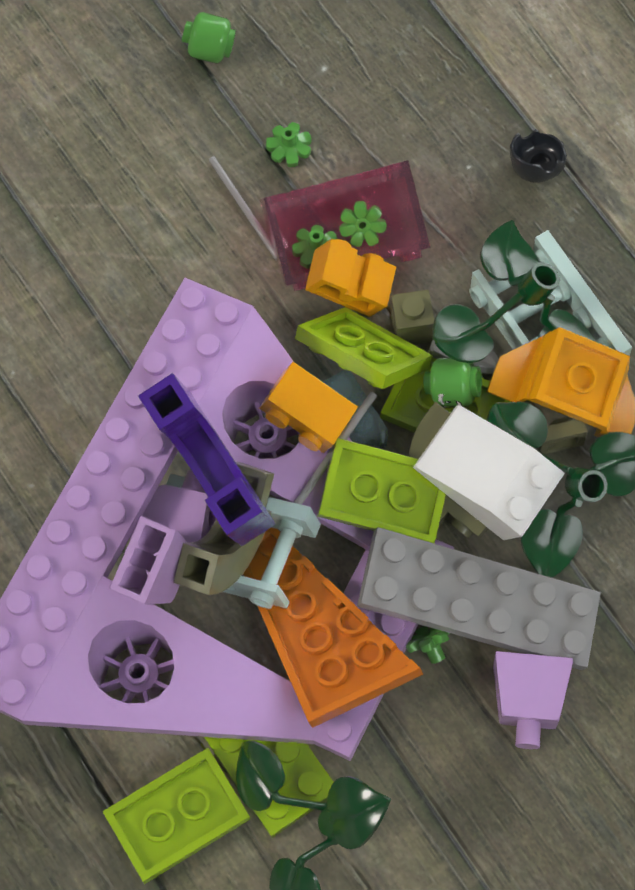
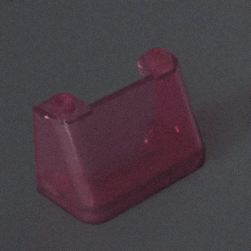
M408 160L259 200L285 286L293 285L294 291L306 288L310 268L307 269L300 264L301 257H295L292 254V245L299 242L296 238L297 232L304 228L310 233L312 226L320 225L324 229L323 234L333 231L337 239L350 243L352 235L343 237L340 233L339 227L344 223L340 218L345 208L354 211V204L357 201H365L367 210L374 205L378 206L382 210L380 218L386 220L387 224L385 232H376L379 236V242L376 245L369 246L364 239L360 247L352 246V248L358 250V255L362 256L366 253H372L381 256L383 259L399 256L401 262L421 258V250L431 248Z

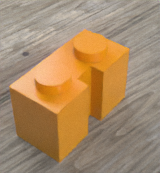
M330 239L314 250L305 290L368 317L388 307L396 266L385 262L381 256L366 253L362 256L358 255V250L352 248V245L347 241Z
M292 362L283 371L259 407L260 410L266 413L265 417L270 423L281 429H285L289 425L299 432L298 440L302 445L312 451L319 450L322 453H325L335 444L358 406L295 362Z

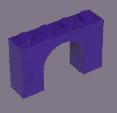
M171 373L138 395L159 430L174 444L208 496L205 502L228 537L240 546H243L275 525L274 520L197 401L174 373Z

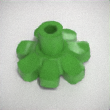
M292 122L286 128L278 125L272 130L273 137L266 139V149L272 152L271 159L276 163H281L286 158L288 167L298 166V156L305 159L311 153V148L308 146L312 142L309 132L300 133L298 123Z
M365 201L355 202L354 211L345 208L340 218L344 222L339 227L341 235L343 237L352 235L350 241L352 246L360 247L364 239L369 246L376 245L379 242V236L376 232L383 233L387 227L386 220L380 218L382 210L376 205L367 210Z
M320 225L312 226L310 233L304 228L300 229L296 234L299 242L292 245L293 256L301 257L300 264L307 269L310 268L314 250L330 239H337L333 231L323 234L324 229Z
M427 626L415 630L416 635H413L406 645L407 651L409 653L417 650L426 652L431 664L444 660L445 655L441 648V643L449 640L448 635L450 633L434 628L429 630Z

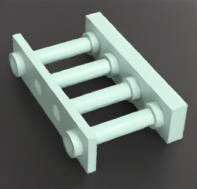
M549 230L536 236L533 251L538 262H544L554 267L560 277L559 285L551 293L555 296L552 304L559 300L562 302L567 301L573 310V315L583 323L597 343L630 356L632 346ZM478 269L472 272L469 293L478 308L484 307L491 317L504 305L497 294L512 286L508 280L498 281L494 279L488 282ZM523 303L511 311H507L495 322L512 349H516L538 338L537 336L529 341L518 326V323L541 311L544 303L534 306H528Z
M170 474L166 485L181 488L185 477ZM269 497L266 510L272 511L271 517L275 522L272 528L279 529L281 533L263 577L260 581L240 575V578L223 592L248 598L252 603L263 608L271 609L273 605L287 608L290 601L279 585H277L295 538H299L301 535L316 538L321 523L311 507Z

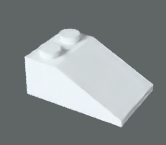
M460 405L453 409L413 467L502 540L518 538L524 535L565 474L533 447Z

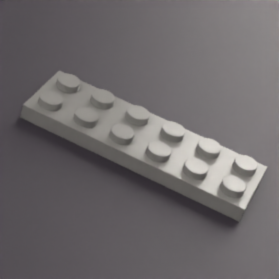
M378 527L373 531L357 607L522 654L573 658L572 668L584 670L588 668L601 592Z

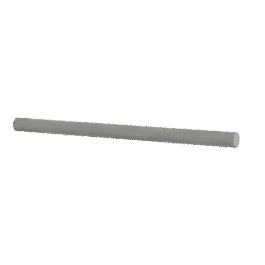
M215 156L209 158V162L275 261L281 259L282 256Z
M369 393L339 436L340 439H348L377 397L375 393ZM334 445L294 503L302 505L328 468Z

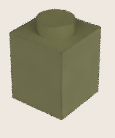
M429 290L391 295V318L394 334L413 345L432 342L434 315Z

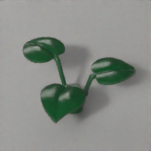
M513 220L504 223L489 235L481 248L480 259L484 270L491 278L498 281L508 280L511 286L518 285V292L481 324L474 311L459 304H452L443 308L437 314L433 324V340L436 346L449 358L463 363L479 362L491 353L494 343L485 330L520 300L528 306L544 303L540 322L545 327L540 331L538 338L561 327L597 342L583 323L571 313L556 309L549 315L550 306L555 300V296L551 293L559 285V274L551 265L538 262L536 254L521 236Z
M496 402L489 411L488 422L534 449L539 448L546 441L548 434L547 420L544 414L535 406L525 402ZM608 432L598 437L590 448V458L595 465L590 469H573L543 455L567 475L565 489L572 497V500L559 506L556 513L549 509H541L524 535L520 537L523 552L537 574L553 578L571 562L579 550L583 538L582 524L577 517L564 515L567 510L573 507H581L583 501L597 502L606 493L612 496H624L635 490V435L623 432Z
M257 741L244 742L239 752L236 768L237 789L242 801L255 811L268 809L272 800L279 804L321 810L318 817V827L321 833L327 836L325 841L299 856L296 864L289 858L279 859L272 869L269 889L321 890L315 873L311 869L304 867L305 863L332 845L339 844L346 849H356L363 846L379 827L391 802V798L373 790L363 781L351 776L340 777L333 782L328 792L327 802L321 803L282 796L278 791L284 785L285 773L278 757L268 747Z

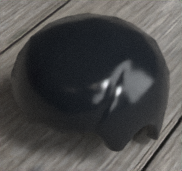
M535 129L526 137H521L517 133L510 144V158L513 169L526 181L532 183L545 182L558 176L565 168L567 160L566 150L563 142L554 135L540 133L539 130Z

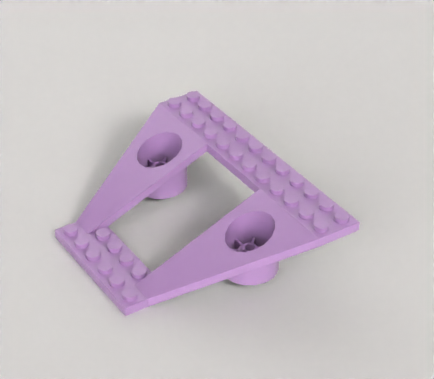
M184 278L0 599V713L25 725L315 744L351 761L384 694L312 728L289 680L158 606L143 604L109 589L112 584V580L108 579L110 572L137 526L140 516L146 510L178 452L170 439L159 430L138 397L139 394L171 373H174L191 392L235 462H241L275 473L270 495L277 499L294 503L331 448L325 453L319 450L312 451L300 442L297 445H293L287 442V438L299 434L298 431L290 426L281 429L270 423L266 418H263L262 413L265 412L260 410L259 407L283 371L294 361L254 306L190 279ZM256 415L259 416V420L252 426L245 424L247 420ZM238 431L248 434L249 440L234 444ZM253 449L256 451L255 456L244 453ZM328 468L302 504L311 507L316 517ZM317 517L324 526L366 549L344 591V594L357 606L373 531ZM437 539L435 540V544L454 549V547L451 545H448ZM358 607L384 635H387L403 653L405 652L406 645L411 640L418 626L417 623ZM151 644L146 655L136 654L134 646ZM160 647H163L173 655V660L156 665L154 661ZM129 648L131 656L126 658L123 663L114 660L119 653ZM112 666L118 669L119 678L105 683L104 680L108 667ZM173 670L170 684L162 683L159 674ZM121 687L127 690L121 701L113 699L106 694ZM135 697L145 703H131V701Z

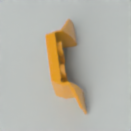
M561 327L500 356L486 391L510 402L529 400L596 427L597 429L594 434L596 437H600L608 432L631 434L635 425V397L627 375L630 356Z

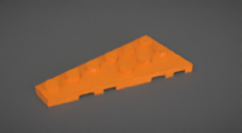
M271 527L265 531L255 556L243 573L245 577L261 581L281 533L277 528ZM292 546L277 583L290 601L288 607L283 608L273 605L271 609L258 606V609L312 728L423 675L421 668L412 659H409L387 635H384L328 578L326 579L309 559Z

